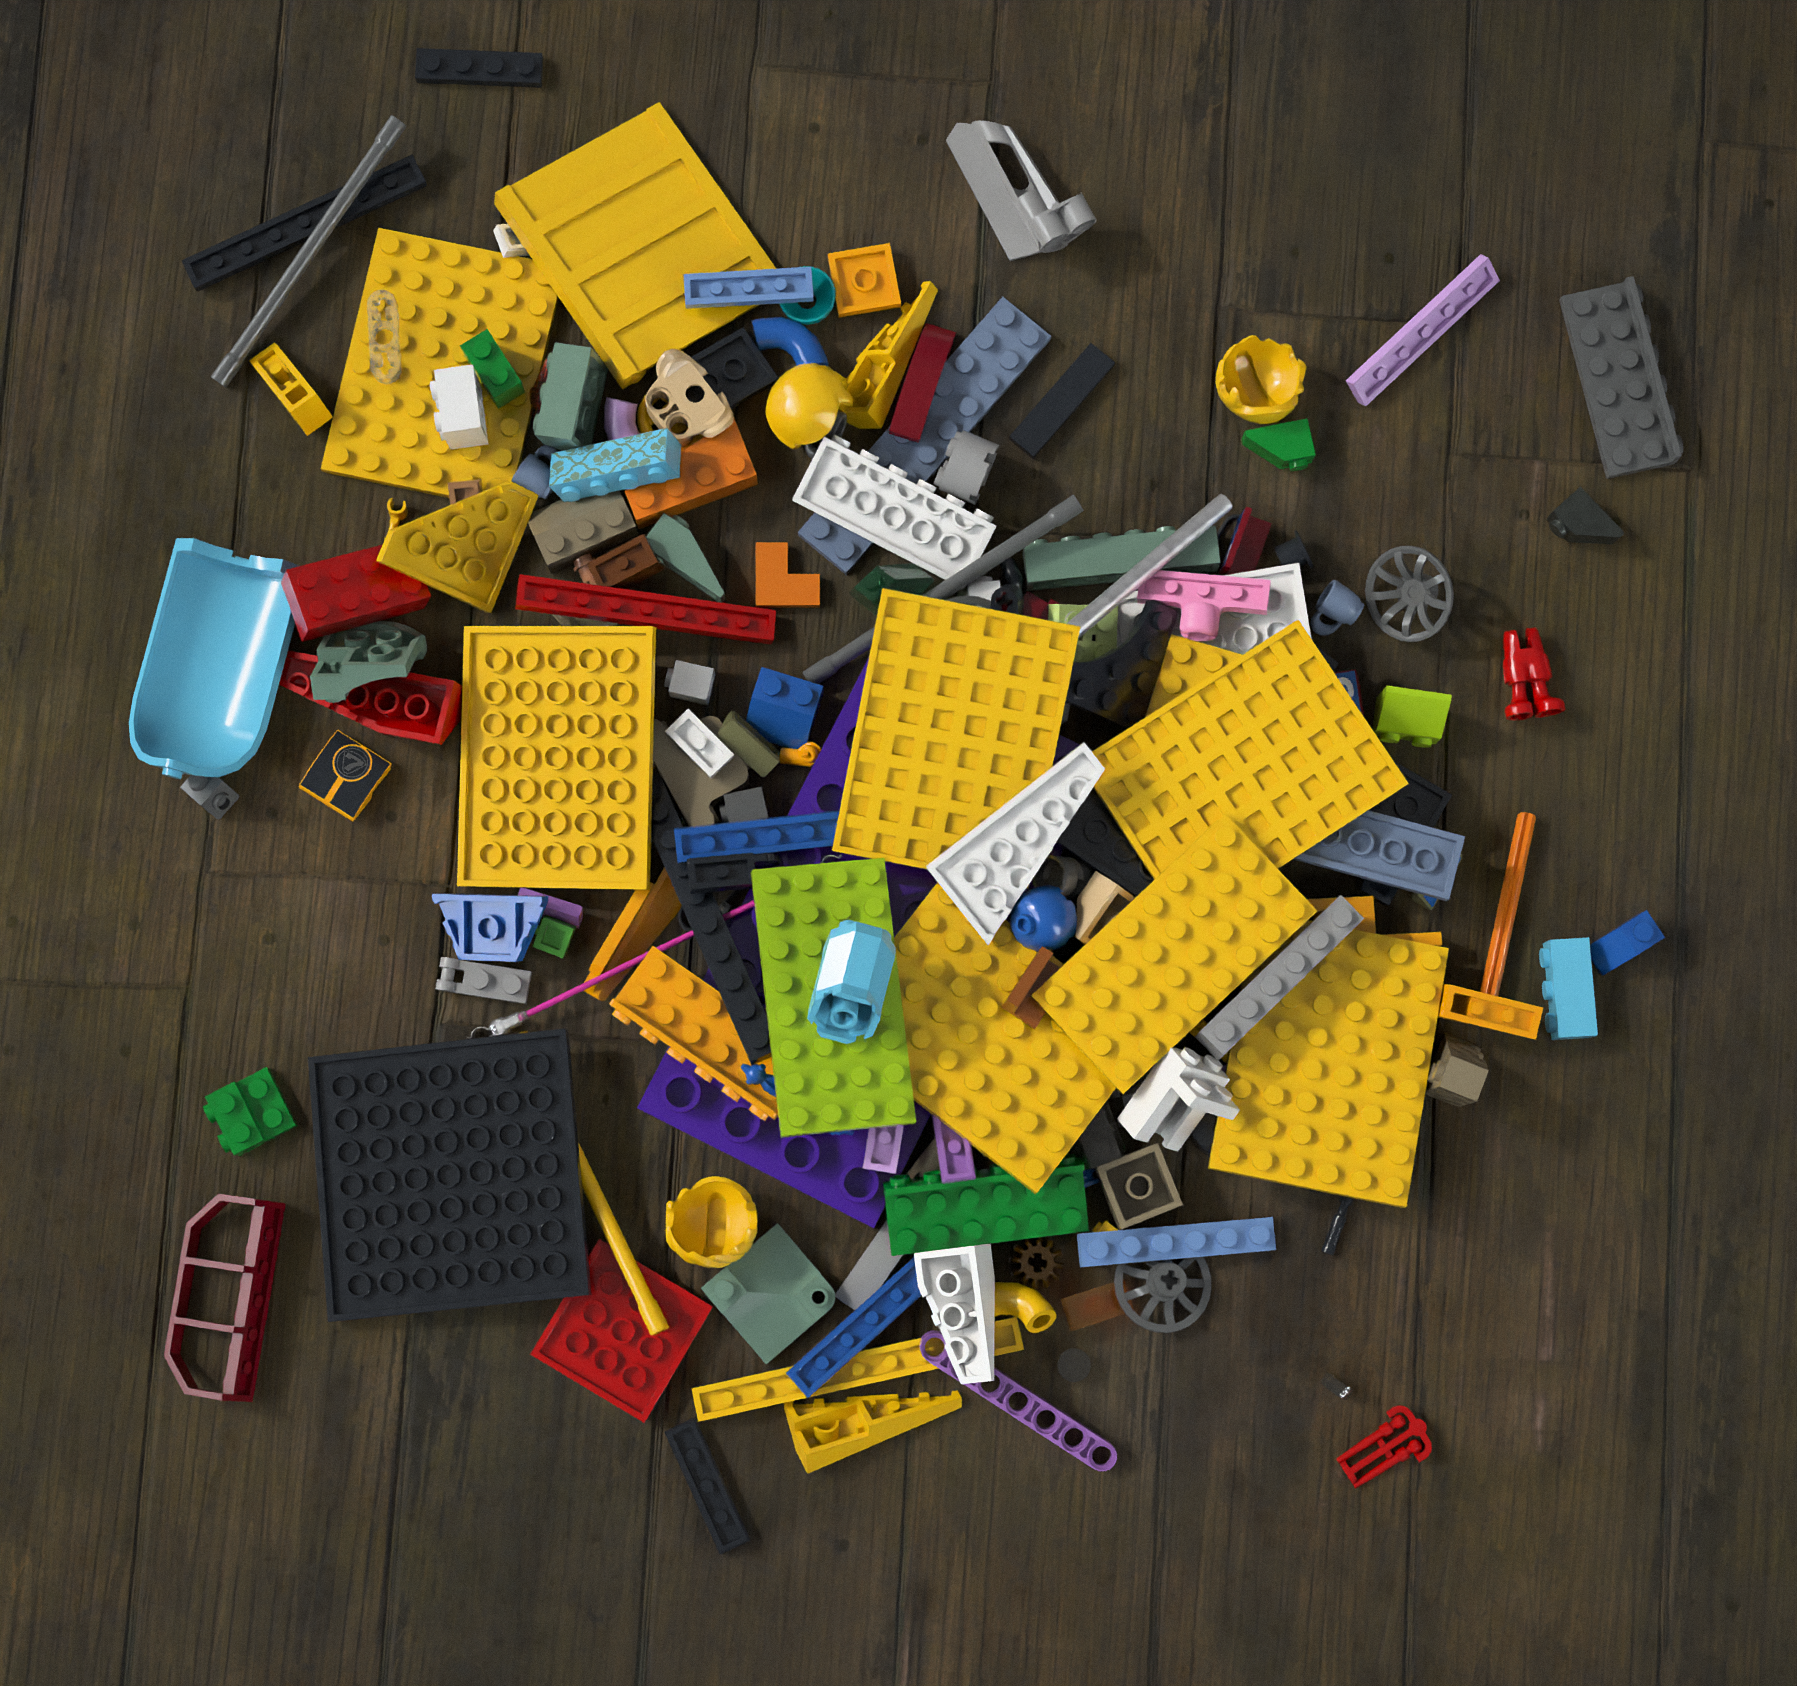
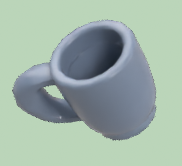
M547 445L539 447L534 455L529 454L513 475L511 482L539 495L538 498L546 500L553 492L549 487L550 467L540 460L539 457L545 456L551 461V453H555L557 450Z
M1337 580L1331 581L1323 590L1316 603L1317 612L1314 613L1310 621L1312 631L1321 636L1334 633L1342 624L1352 625L1361 614L1364 603L1361 602L1358 595ZM1324 614L1337 622L1333 625L1324 624L1320 621V615Z

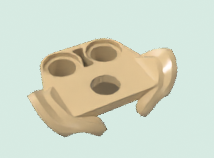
M678 349L667 350L660 356L656 365L658 379L645 396L647 413L659 430L668 428L680 442L681 447H684L696 435L701 434L707 438H712L727 429L734 421L733 412L725 394L721 392L716 395L703 378V376L708 374L706 369L688 354ZM699 386L704 390L705 395L700 402L693 403L687 399L686 392L690 387ZM664 398L669 404L666 408L658 410L652 406V402L655 399ZM683 423L688 427V430L682 435H677L671 431V427L674 424Z

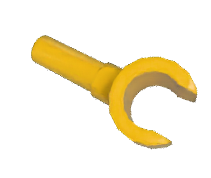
M393 498L388 500L387 509L391 517L389 530L398 527L399 522L406 518L408 509L405 500L403 501L402 509L399 511L393 510Z

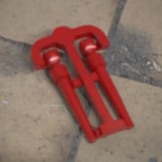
M1396 1405L1387 1410L1386 1414L1391 1419V1422H1384L1378 1426V1430L1336 1458L1355 1489L1385 1472L1398 1462L1406 1461L1410 1458L1409 1455L1411 1453H1414L1419 1463L1430 1455L1432 1443L1425 1433L1427 1429L1426 1423L1422 1419L1415 1418L1407 1407ZM1399 1412L1404 1413L1410 1421L1409 1429L1385 1444L1382 1437H1388L1394 1433L1393 1430L1395 1428H1402L1406 1424L1405 1418L1397 1414ZM1412 1435L1419 1436L1425 1445L1424 1450L1419 1452L1422 1449V1444L1417 1439H1413L1408 1443L1407 1447L1404 1448L1402 1446L1394 1451V1455L1390 1451ZM1377 1442L1380 1448L1351 1467L1348 1466L1345 1460ZM1385 1454L1387 1457L1385 1461L1357 1480L1354 1473Z

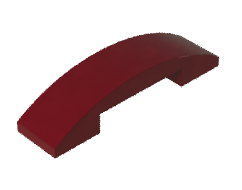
M928 323L925 324L899 396L889 434L917 443L920 442L956 332Z

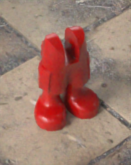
M1537 627L1526 628L1525 649H1520L1516 630L1505 631L1503 635L1505 685L1512 687L1511 704L1507 705L1504 711L1507 720L1519 721L1529 719L1533 716V710L1535 718L1556 715L1566 710L1564 701L1561 698L1551 697L1548 692L1546 682L1552 678V672L1549 664L1550 661L1547 654L1544 653ZM1527 682L1532 685L1533 707L1527 697L1525 685Z

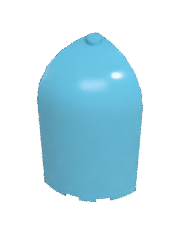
M176 538L132 699L129 733L131 746L138 759L152 766L162 768V775L175 779H182L183 774L219 778L239 770L257 753L267 731L295 626L281 580L287 569L298 567L299 565L284 559L265 558L250 555L249 559L238 556L234 558L232 557L233 550L218 547L195 538Z

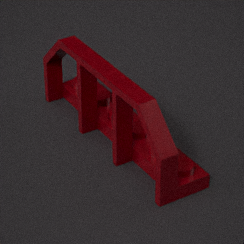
M217 1194L186 1223L164 1357L184 1394L220 1401L253 1402L286 1203ZM233 1202L254 1205L251 1213L248 1243L245 1248L244 1265L196 1258L201 1228L227 1204ZM195 1265L243 1272L240 1279L237 1309L234 1314V1325L186 1318ZM185 1325L232 1333L228 1350L229 1357L226 1375L223 1380V1393L199 1389L180 1355Z

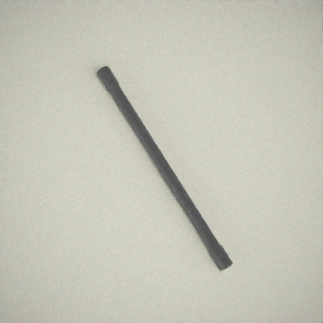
M391 115L375 137L371 148L233 348L224 356L211 375V378L222 386L228 387L250 350L381 160L392 149L407 126L399 119Z
M1073 494L1050 509L1046 515L922 596L942 600L947 599L1055 527L1065 524L1083 512L1082 506ZM875 627L832 655L824 657L804 670L803 674L807 681L820 684L834 675L841 667L869 650L872 645Z

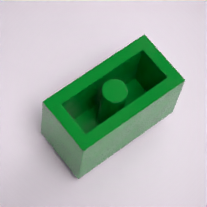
M488 329L460 345L464 357L470 365L474 366L479 380L498 409L525 393L521 380Z

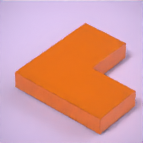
M756 542V608H820V574H788V542Z

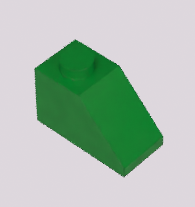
M1307 418L1245 430L1241 438L1243 446L1279 469L1289 468L1290 471L1303 470L1309 467L1308 464L1312 463L1316 455Z

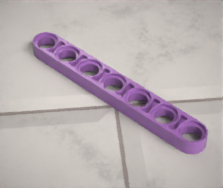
M937 1330L925 1333L920 1340L922 1356L928 1362L959 1381L945 1349L946 1342L942 1333ZM931 1338H939L944 1342V1349L937 1356H932L925 1350L926 1342ZM994 1367V1375L1000 1379L999 1387L995 1391H985L981 1387V1382L964 1384L1097 1471H1107L1115 1465L1117 1452L1107 1439L998 1368ZM1022 1392L1027 1396L1028 1402L1023 1409L1015 1410L1009 1406V1398L1013 1393ZM1043 1410H1049L1055 1414V1422L1048 1428L1040 1427L1037 1424V1416ZM1071 1428H1077L1083 1433L1082 1441L1076 1446L1068 1445L1064 1440L1065 1433ZM1099 1446H1105L1111 1452L1109 1460L1103 1464H1098L1092 1459L1093 1451Z

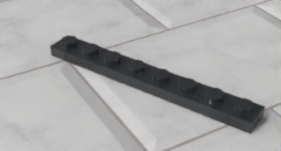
M413 154L373 172L335 228L426 187V181ZM344 186L181 260L195 290L198 292L305 243Z

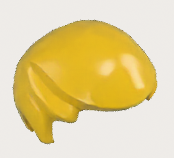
M1251 335L1241 340L1238 344H1234L1225 353L1223 359L1220 360L1215 381L1217 392L1225 406L1242 419L1257 424H1271L1286 417L1298 404V395L1304 391L1302 382L1305 376L1306 364L1301 359L1297 361L1291 345L1287 343L1279 344L1270 338L1261 341L1256 335Z
M804 363L791 368L777 380L769 393L765 413L771 430L780 441L791 449H798L801 445L819 441L834 426L839 406L842 404L852 406V396L844 388V386H848L846 380L829 366L817 363Z
M719 1176L706 1177L698 1181L691 1190L683 1188L676 1201L670 1200L667 1202L666 1241L670 1248L685 1262L706 1268H723L741 1259L752 1247L758 1226L756 1205L747 1190L735 1181Z

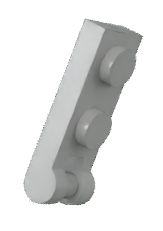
M441 957L439 967L442 968L440 980L436 982L435 990L527 1005L532 976L531 971ZM455 970L464 972L462 983L453 982Z

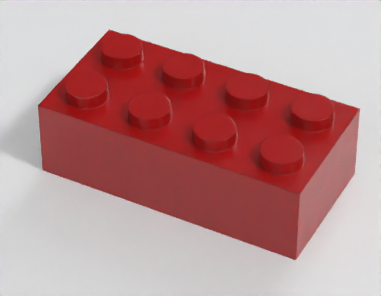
M382 545L287 569L281 580V585L302 642L422 610L431 598L428 586L377 562L376 560Z

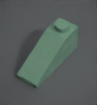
M663 513L647 535L657 559L717 602L724 603L726 600L725 593L691 531L688 529L689 524L677 515H673L671 518Z

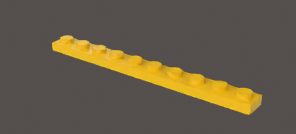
M1017 1317L995 1321L994 1356L1024 1350ZM921 1338L858 1352L810 1397L939 1368L922 1356L920 1351ZM931 1338L925 1345L926 1352L932 1356L939 1355L944 1349V1342L939 1338ZM793 1366L692 1388L698 1422L807 1397L786 1374Z

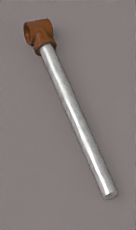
M1219 494L1066 623L1080 626L1078 639L1232 509L1230 500L1225 495Z

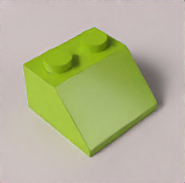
M1386 686L1376 697L1372 730L1376 736H1380V741L1399 743V740L1402 739L1412 741L1413 746L1429 748L1442 738L1452 695Z

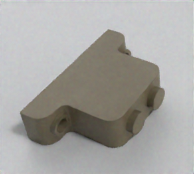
M706 716L700 719L718 738L717 734L722 726V722L714 716ZM654 719L653 762L688 826L709 825L720 822L713 806L724 800L723 795L742 791L747 787L749 783L748 770L751 767L724 744L735 757L711 779L665 733L668 729L666 722Z

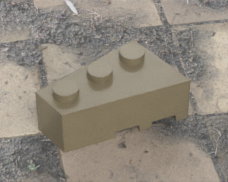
M1444 1032L1433 1063L1429 1067L1425 1094L1456 1107L1477 1102L1489 1071L1486 1061L1483 1060L1484 1055L1480 1053L1481 1047Z

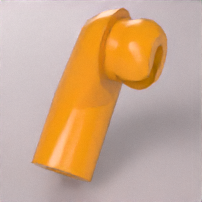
M807 742L798 749L781 748L780 763L810 767L815 763L821 748L815 742Z

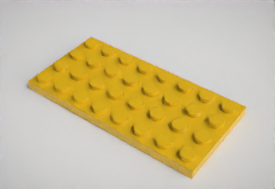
M1225 813L1039 987L1031 997L1108 1080L1124 1094L1170 1051V1048H1173L1310 919L1317 910Z

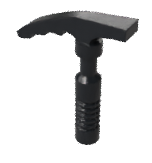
M1340 1196V1207L1337 1214L1333 1216L1330 1224L1331 1227H1329L1330 1230H1328L1321 1252L1334 1255L1339 1237L1341 1236L1340 1234L1346 1222L1345 1214L1348 1206H1351L1353 1202L1351 1197Z

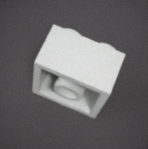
M466 365L434 370L435 381H430L432 399L436 402L437 410H439V412H434L436 430L440 433L441 441L446 440L450 450L489 445L481 383L474 366Z

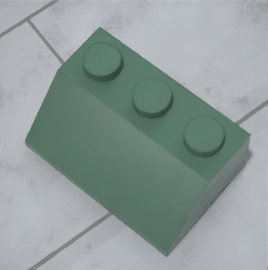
M555 342L553 353L550 352L547 358V380L540 389V401L542 402L540 412L535 415L533 421L535 436L543 444L562 451L592 445L608 368L591 347Z

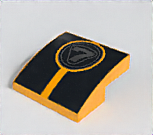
M337 730L299 784V788L354 822L372 799L373 791L391 770L392 763Z

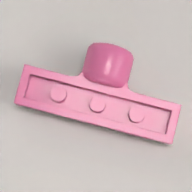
M1159 570L1138 588L1137 602L1145 604L1147 600H1154L1165 606L1180 608L1182 611L1179 627L1181 635L1193 641L1206 642L1217 637L1220 616L1223 612L1267 615L1271 582L1264 579Z

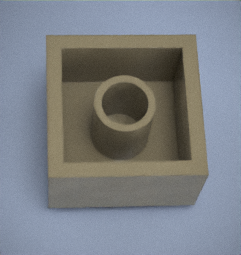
M1158 1143L1094 1168L1118 1230L1183 1205Z

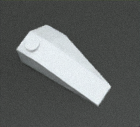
M991 1244L914 1253L918 1288L922 1297H926L932 1310V1320L935 1326H939L946 1342L945 1349L960 1383L969 1384L994 1381L995 1275Z

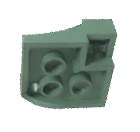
M378 621L324 636L317 648L318 663L310 675L313 700H325L329 703L346 700L352 689L371 681L393 677H407L414 661L423 659L427 652L425 635L404 624Z
M778 1223L758 1239L741 1259L726 1266L701 1287L702 1291L765 1364H768L827 1313L835 1302V1292L831 1285ZM816 1291H822L825 1294V1300L821 1304H816L812 1300V1295Z

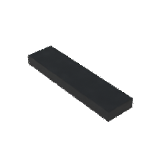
M1090 343L1009 436V440L1034 459L1114 367L1115 362Z
M696 1418L689 1419L664 1431L719 1554L721 1555L750 1541L749 1534Z

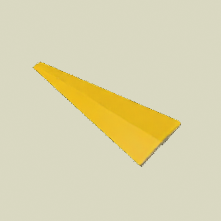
M931 281L923 282L920 285L922 290L912 304L904 303L900 308L903 314L892 326L887 323L856 358L857 365L847 378L843 377L848 384L844 388L852 396V406L842 404L838 410L846 413L847 423L859 429H882L938 292V289Z
M958 1390L951 1392V1396L930 1397L929 1392L919 1393L917 1398H899L898 1394L853 1396L847 1397L846 1402L825 1403L824 1398L814 1399L813 1404L795 1405L794 1401L785 1402L784 1410L796 1452L808 1474L962 1408V1397Z

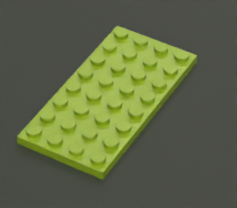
M876 858L753 869L751 871L781 1138L915 1124L916 1115L896 952L882 1005L881 1019L872 1037L864 1039V1034L856 1036V1042L849 1044L826 1039L818 1034L817 1025L814 1021L811 1024L807 1019L822 959L823 947L831 929L838 928L840 922L845 920L857 921L887 930L891 934V941L895 946L885 859Z

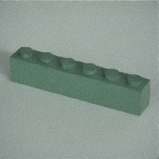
M1211 526L1160 570L1198 574L1217 572L1220 566V555L1216 526ZM1160 527L1156 532L1148 533L1135 529L1119 536H1112L1111 533H1098L1089 539H1080L1079 536H1068L1062 538L1060 542L1050 543L1046 539H1037L1023 548L1027 591L1116 582L1176 531L1175 527Z

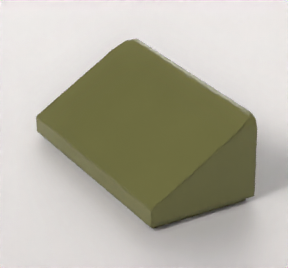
M731 711L727 715L718 731V738L760 776L765 777L780 762L779 750L737 712Z

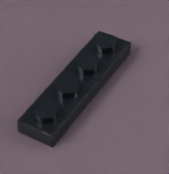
M417 48L415 79L417 83L542 88L544 58L542 53Z

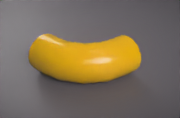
M1015 1282L995 1283V1317L999 1315L1017 1317L1031 1333L1044 1331L1054 1323L1056 1312L1037 1290Z

